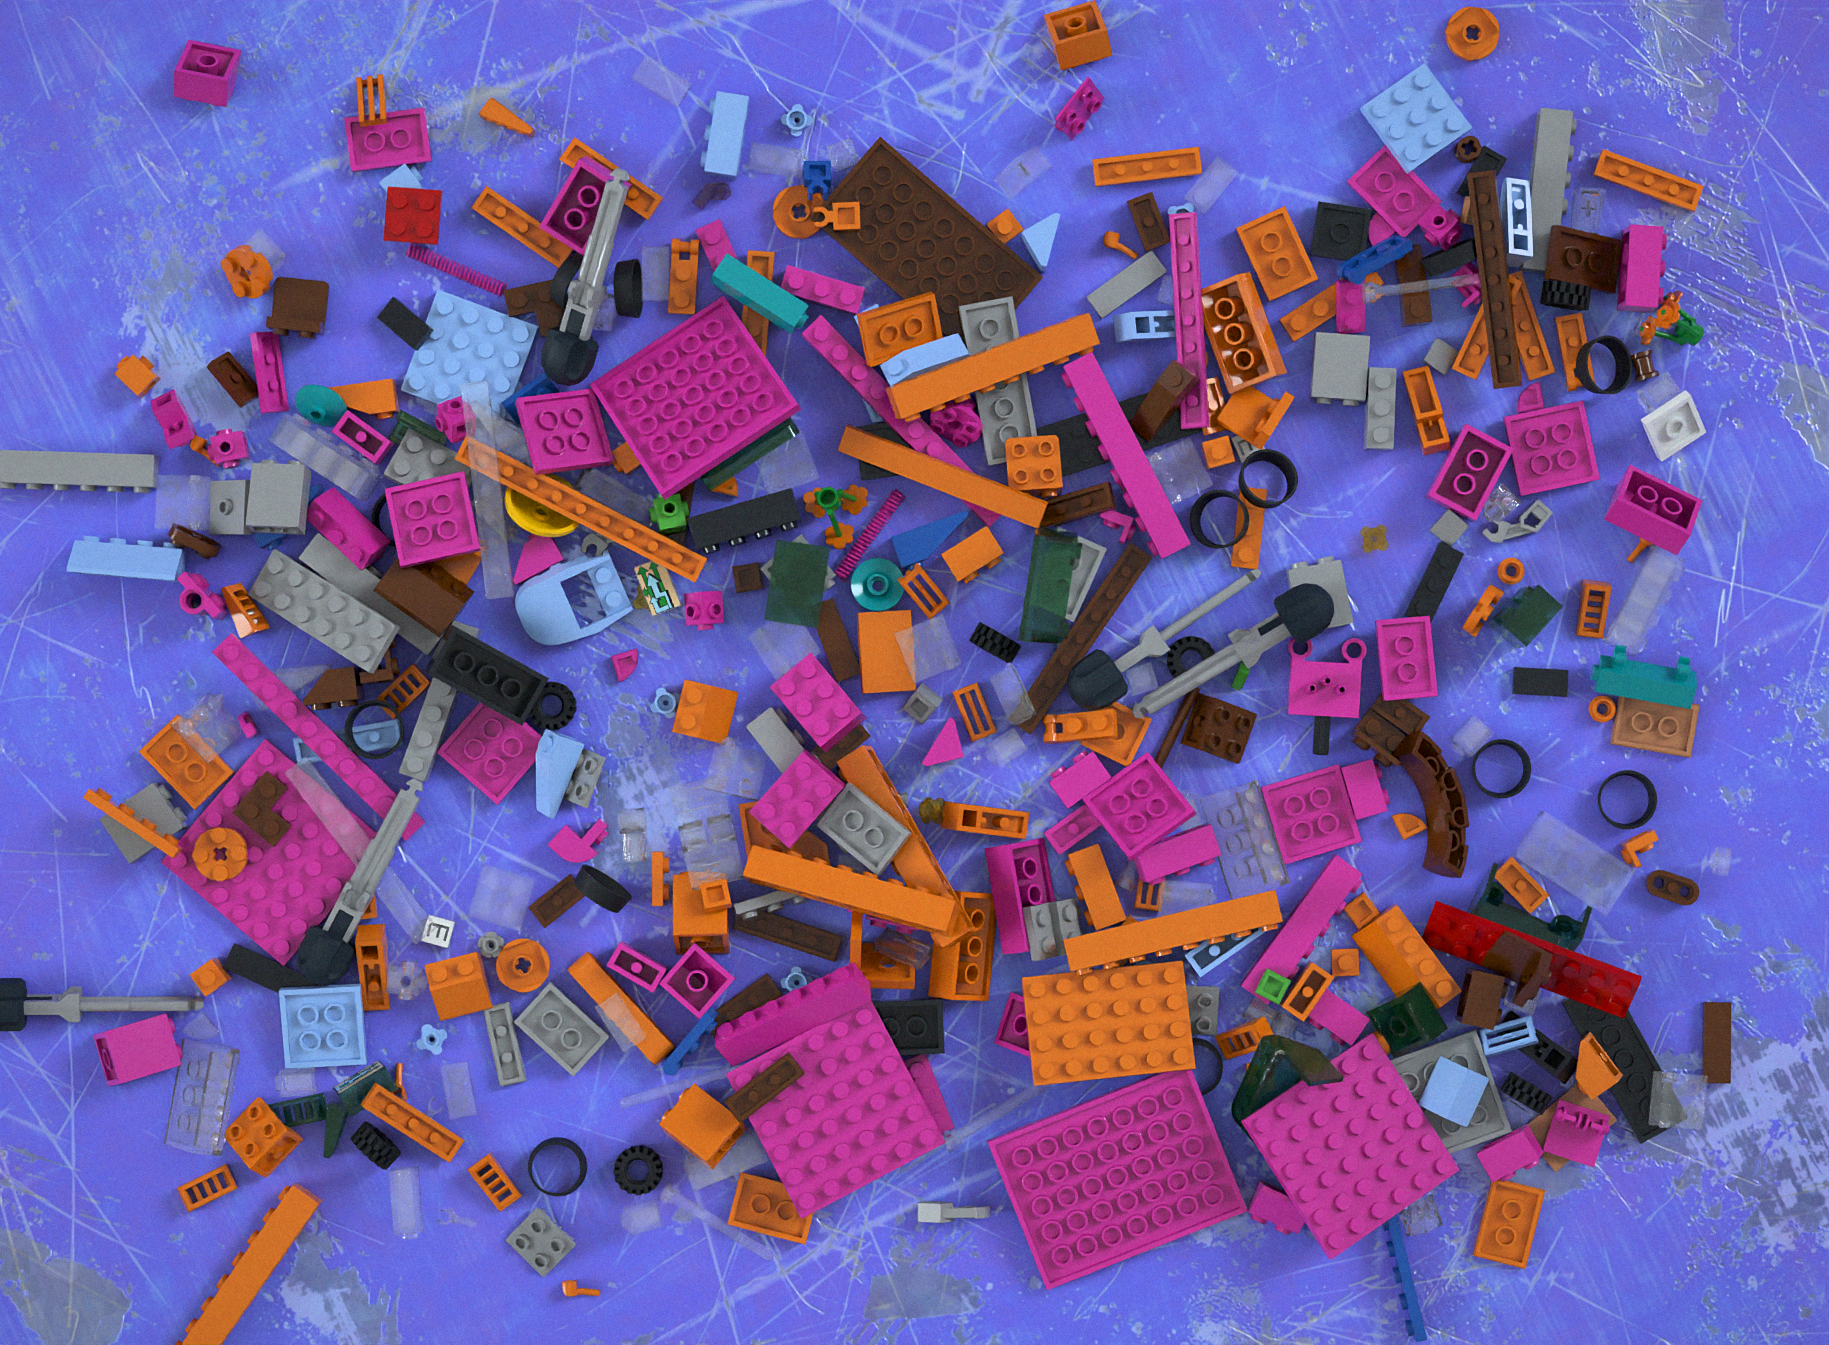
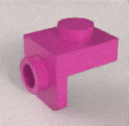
M1471 262L1464 264L1448 280L1466 298L1461 304L1466 308L1471 302L1476 306L1482 300L1479 270Z

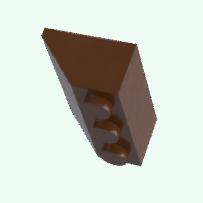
M398 557L373 590L439 638L448 629L449 625L453 623V620L461 614L475 592L464 582L456 579L446 572L443 567L434 562L401 568Z

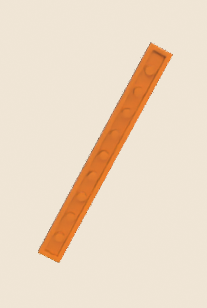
M466 435L454 458L693 582L697 581L708 560L707 557L545 474L535 475L532 467L469 435Z

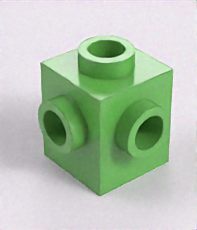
M661 494L657 495V498L653 499V507L649 508L651 523L657 524L658 533L666 535L686 531L685 517H689L687 502L681 501L680 494L672 495L664 500Z

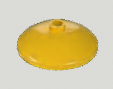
M551 473L545 474L575 489L569 482H567L563 478ZM507 487L504 497L506 510L514 522L524 530L543 537H560L573 532L580 525V523Z

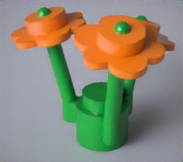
M1676 290L1673 293L1669 292L1663 297L1662 306L1656 312L1657 318L1648 316L1646 322L1641 324L1639 337H1641L1640 343L1642 345H1649L1653 336L1674 341L1681 346L1685 342L1694 346L1701 340L1704 328L1698 325L1696 319L1689 316L1678 304L1680 297L1683 295L1681 291ZM1675 323L1677 325L1675 328L1677 336L1658 331L1656 327L1669 329L1671 324Z
M852 484L849 486V490L838 489L836 491L832 487H825L823 489L816 487L813 492H806L804 494L803 500L806 503V512L813 513L816 518H822L825 512H827L832 526L825 530L827 545H833L835 549L840 550L846 546V543L849 544L853 541V526L837 522L834 512L839 509L842 501L843 510L849 511L852 515L860 514L862 508L868 505L866 499L868 491L864 487L858 488L857 485Z

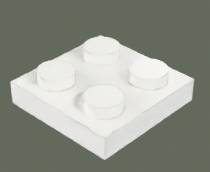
M1686 390L1641 419L1656 457L1661 461H1664L1706 433L1694 401Z

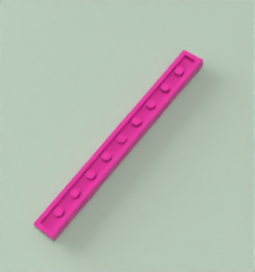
M822 315L801 334L911 449L974 473L921 417L909 422H905L904 418L896 419L885 389L890 387V385L872 367L866 364L862 356ZM961 499L987 527H990L1001 516L999 513Z
M231 633L212 653L384 820L398 794L308 706L304 705L303 701L248 647ZM416 811L413 813L401 836L405 841L425 823V820Z

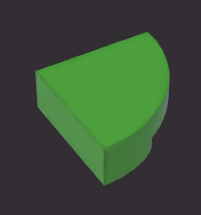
M1243 661L1239 663L1231 688L1239 691L1242 689L1250 671V668H1247Z

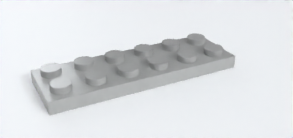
M1012 296L958 306L965 346L970 356L1020 337ZM1026 372L1019 374L1020 379L1005 384L1003 380L995 383V389L981 394L979 390L974 391L978 417L983 424L981 434L988 466L1006 462L1005 442L1007 439L1037 436Z
M275 548L248 593L256 601L374 674L400 626Z

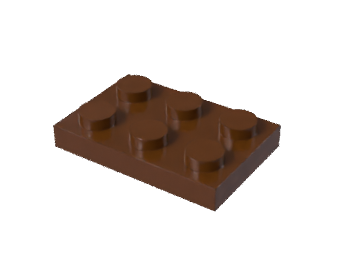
M1552 225L1544 279L1582 284L1591 287V290L1615 294L1623 240L1560 225Z

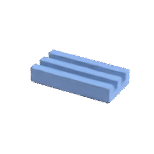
M1529 1015L1495 1025L1494 1030H1479L1485 1056L1488 1058L1539 1043L1535 1034V1027L1533 1026V1018ZM1527 1025L1526 1029L1487 1039L1489 1035ZM1526 1035L1530 1036L1524 1039L1489 1048V1046L1513 1040Z

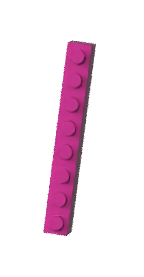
M1093 352L1063 366L1064 373L1061 374V378L1067 389L1073 388L1077 396L1073 398V401L1080 413L1085 412L1089 420L1085 424L1091 436L1097 435L1101 443L1098 446V450L1104 461L1110 460L1114 468L1110 470V473L1117 485L1121 483L1126 493L1122 494L1124 501L1129 509L1134 507L1138 515L1135 518V522L1141 533L1147 532L1151 540L1147 542V545L1154 557L1158 555L1161 560L1189 546L1191 543Z

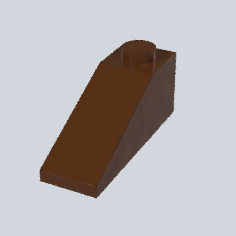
M1420 244L1412 245V251L1395 261L1402 328L1429 325L1432 322L1426 273L1420 261L1423 258Z
M1173 360L1156 380L1129 423L1131 428L1148 442H1151L1200 381V378L1183 364Z

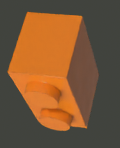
M985 526L942 553L941 556L957 582L964 580L966 584L979 576L977 570L985 565L990 569L1002 561L1000 556L1004 552L989 528Z
M1309 960L1279 1005L1304 1022L1334 977Z

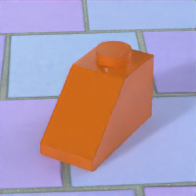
M1589 1032L1580 1041L1575 1078L1578 1081L1577 1085L1581 1092L1593 1100L1615 1085L1623 1075L1592 1033Z

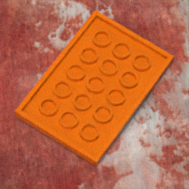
M1183 961L1098 969L1082 975L1070 972L1021 978L1033 1086L1196 1069Z

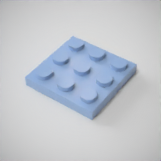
M1425 63L1360 108L1362 114L1407 174L1472 129V126Z
M361 984L284 987L279 989L285 1069L364 1065L367 1063Z

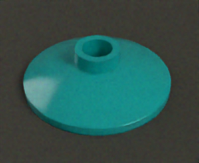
M306 385L299 389L295 396V404L298 411L307 420L320 426H336L347 411L344 400L335 391L321 385Z
M873 558L866 560L856 568L852 575V594L858 604L867 610H888L895 606L903 595L904 588L897 581L898 578H903V574L897 565L887 559ZM875 582L882 583L883 588L880 591L873 589L872 586Z

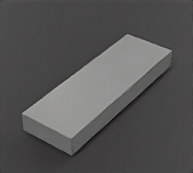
M1151 250L1086 298L1100 318L1103 319L1167 273V270Z
M510 1001L495 1004L492 1009L484 1010L483 1012L499 1085L505 1086L527 1081Z

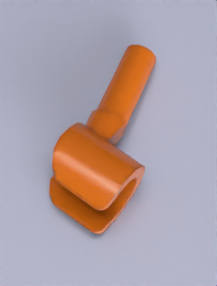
M1112 231L1105 233L1103 240L1105 247L1117 249L1133 259L1137 257L1138 254L1118 243L1120 234Z
M194 435L195 438L190 442L191 449L210 460L208 450L204 449L207 440ZM215 460L211 461L214 465L219 467L217 464H215Z
M1639 538L1640 543L1628 556L1627 560L1632 563L1642 550L1652 546L1653 543Z
M396 1063L395 1083L390 1087L389 1091L395 1095L401 1093V1099L406 1101L407 1093L402 1086L403 1064Z
M576 1280L562 1282L563 1293L568 1297L577 1295L599 1297L600 1290L577 1288Z

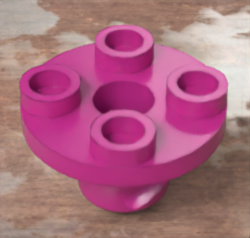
M971 398L955 403L953 399L952 403H945V408L931 413L929 427L936 434H940L952 441L958 447H966L968 443L975 442L982 433L983 424L977 414H975L977 405Z

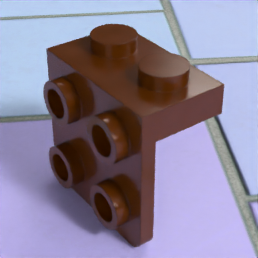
M278 277L275 281L272 316H267L266 327L273 330L274 335L289 336V332L300 333L299 337L316 339V335L324 336L329 284L325 281Z
M1504 931L1483 957L1482 965L1518 984L1512 1003L1522 1008L1529 999L1533 1000L1536 997L1540 984L1545 985L1552 973L1549 970L1553 954L1508 931Z

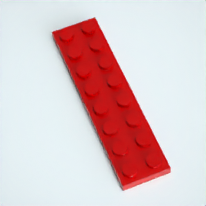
M1435 902L1422 934V939L1429 947L1483 966V957L1502 932L1508 931L1553 954L1549 970L1552 971L1551 976L1545 985L1540 984V988L1625 1018L1640 985L1642 976L1444 903Z

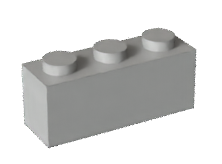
M1368 368L1363 450L1391 451L1394 449L1397 368Z

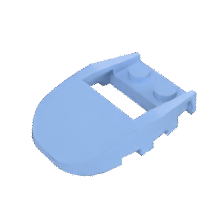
M608 550L602 551L603 555L588 559L587 556H582L564 564L557 563L550 566V570L542 575L532 577L519 588L515 598L516 611L525 631L532 639L544 645H559L602 631L633 610ZM587 570L606 616L580 628L560 582Z

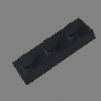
M1441 542L1438 543L1407 607L1405 616H1430V623L1432 622L1464 553Z

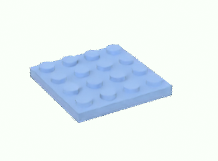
M437 290L425 322L434 331L418 351L415 350L401 391L436 404L462 396L465 402L474 408L476 419L502 428L508 412L501 403L516 392L539 327Z

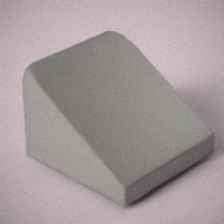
M1437 337L1422 362L1445 376L1459 352Z
M1447 509L1430 531L1447 546L1451 547L1467 530L1469 525L1450 509Z
M922 683L902 709L923 725L943 699Z

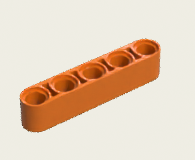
M586 951L567 969L573 978L655 1066L676 1049L673 1042L590 952Z

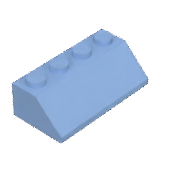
M83 536V541H74L67 564V572L179 582L177 578L185 571L187 550L179 549L178 546L172 543H163V547H153L152 541L137 540L136 545H127L126 539L110 538V543L99 542V537Z

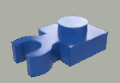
M804 161V187H808L807 197L809 201H812L813 194L815 193L822 194L823 201L828 199V187L831 188V161Z

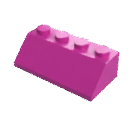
M1044 838L984 848L1003 955L1030 951L1023 908L1055 901Z

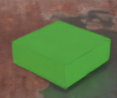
M1266 968L1254 992L1279 1005L1291 980Z

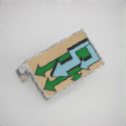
M652 560L633 568L652 617L684 607L669 569Z
M1009 662L1005 664V670L989 678L1010 725L1015 726L1037 714L1015 666Z

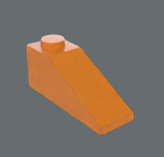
M392 378L329 387V389L335 391L344 400L347 408L371 416H377L378 420L394 418L393 413L400 412L396 383Z
M944 801L941 828L1026 839L1030 812Z
M385 924L358 925L355 947L359 981L362 988L363 1011L390 1010L388 946Z

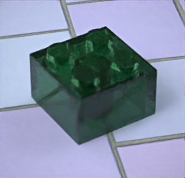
M1421 982L1384 998L1366 1012L1379 1035L1384 1036L1390 1046L1389 1051L1393 1058L1430 1043L1448 1029Z

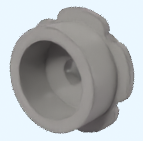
M487 932L478 941V947L481 949L480 953L486 958L498 957L505 945L504 939L498 936L496 932ZM491 942L494 944L492 948L489 947Z

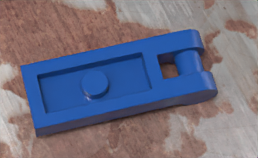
M1394 234L1341 263L1337 268V274L1340 278L1359 285L1363 283L1366 275L1380 271L1384 265L1403 258L1404 254L1412 251L1411 240Z
M712 1007L708 1009L664 1062L663 1071L665 1074L675 1075L683 1065V1056L686 1053L691 1056L701 1043L697 1041L703 1033L708 1036L718 1024L714 1019L719 1013Z

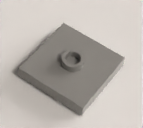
M250 480L211 481L209 535H251V531L245 525Z

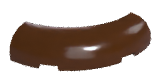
M1416 731L1401 741L1392 756L1401 762L1400 765L1412 778L1424 805L1428 839L1422 867L1440 876L1461 878L1469 848L1468 845H1465L1466 828L1469 827V819L1464 793L1453 767H1448L1446 761L1441 756L1442 750L1423 731Z

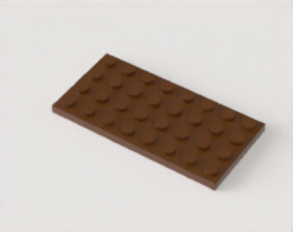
M881 137L878 138L829 195L828 199L820 206L828 211H833L832 203L859 202L861 230L834 231L833 223H829L821 229L903 300L928 292L934 293L942 333L946 337L958 333L964 344L958 306L1012 296L1014 309L1016 310L1043 278L1042 275ZM814 213L810 220L822 222L825 216L823 213Z

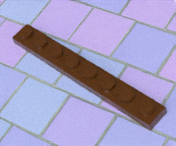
M1496 170L1468 173L1467 179L1493 389L1521 386L1522 379Z
M1131 542L1129 543L1028 690L1027 695L1035 712L1030 709L1024 696L1008 720L1030 735L1067 683L1071 668L1085 657L1153 557Z

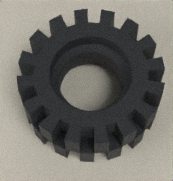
M1543 281L1540 303L1554 308L1586 311L1589 309L1592 288L1572 282Z
M979 622L969 640L971 643L1010 665L1021 648L1020 644Z
M1188 636L1177 640L1170 647L1167 654V667L1170 674L1176 678L1188 671L1181 664V656L1187 650L1197 651L1201 655L1202 661L1214 655V649H1212L1210 644L1203 640V638Z
M546 682L529 713V717L533 720L534 724L543 729L557 730L565 727L574 718L577 709L576 698H574L573 692L564 684ZM549 695L557 696L562 702L561 712L552 717L547 716L541 707L543 699Z
M1510 1072L1500 1091L1540 1115H1543L1553 1098Z
M367 1121L350 1138L353 1144L370 1161L374 1162L378 1167L380 1166L383 1170H387L401 1154L398 1147L383 1132L381 1133L377 1127H374Z
M634 1145L625 1149L614 1164L616 1183L620 1185L622 1190L627 1191L628 1194H636V1196L647 1194L654 1190L663 1175V1163L660 1160V1156L652 1148H647L644 1145ZM642 1160L648 1165L649 1174L645 1179L638 1181L630 1177L628 1167L632 1161Z

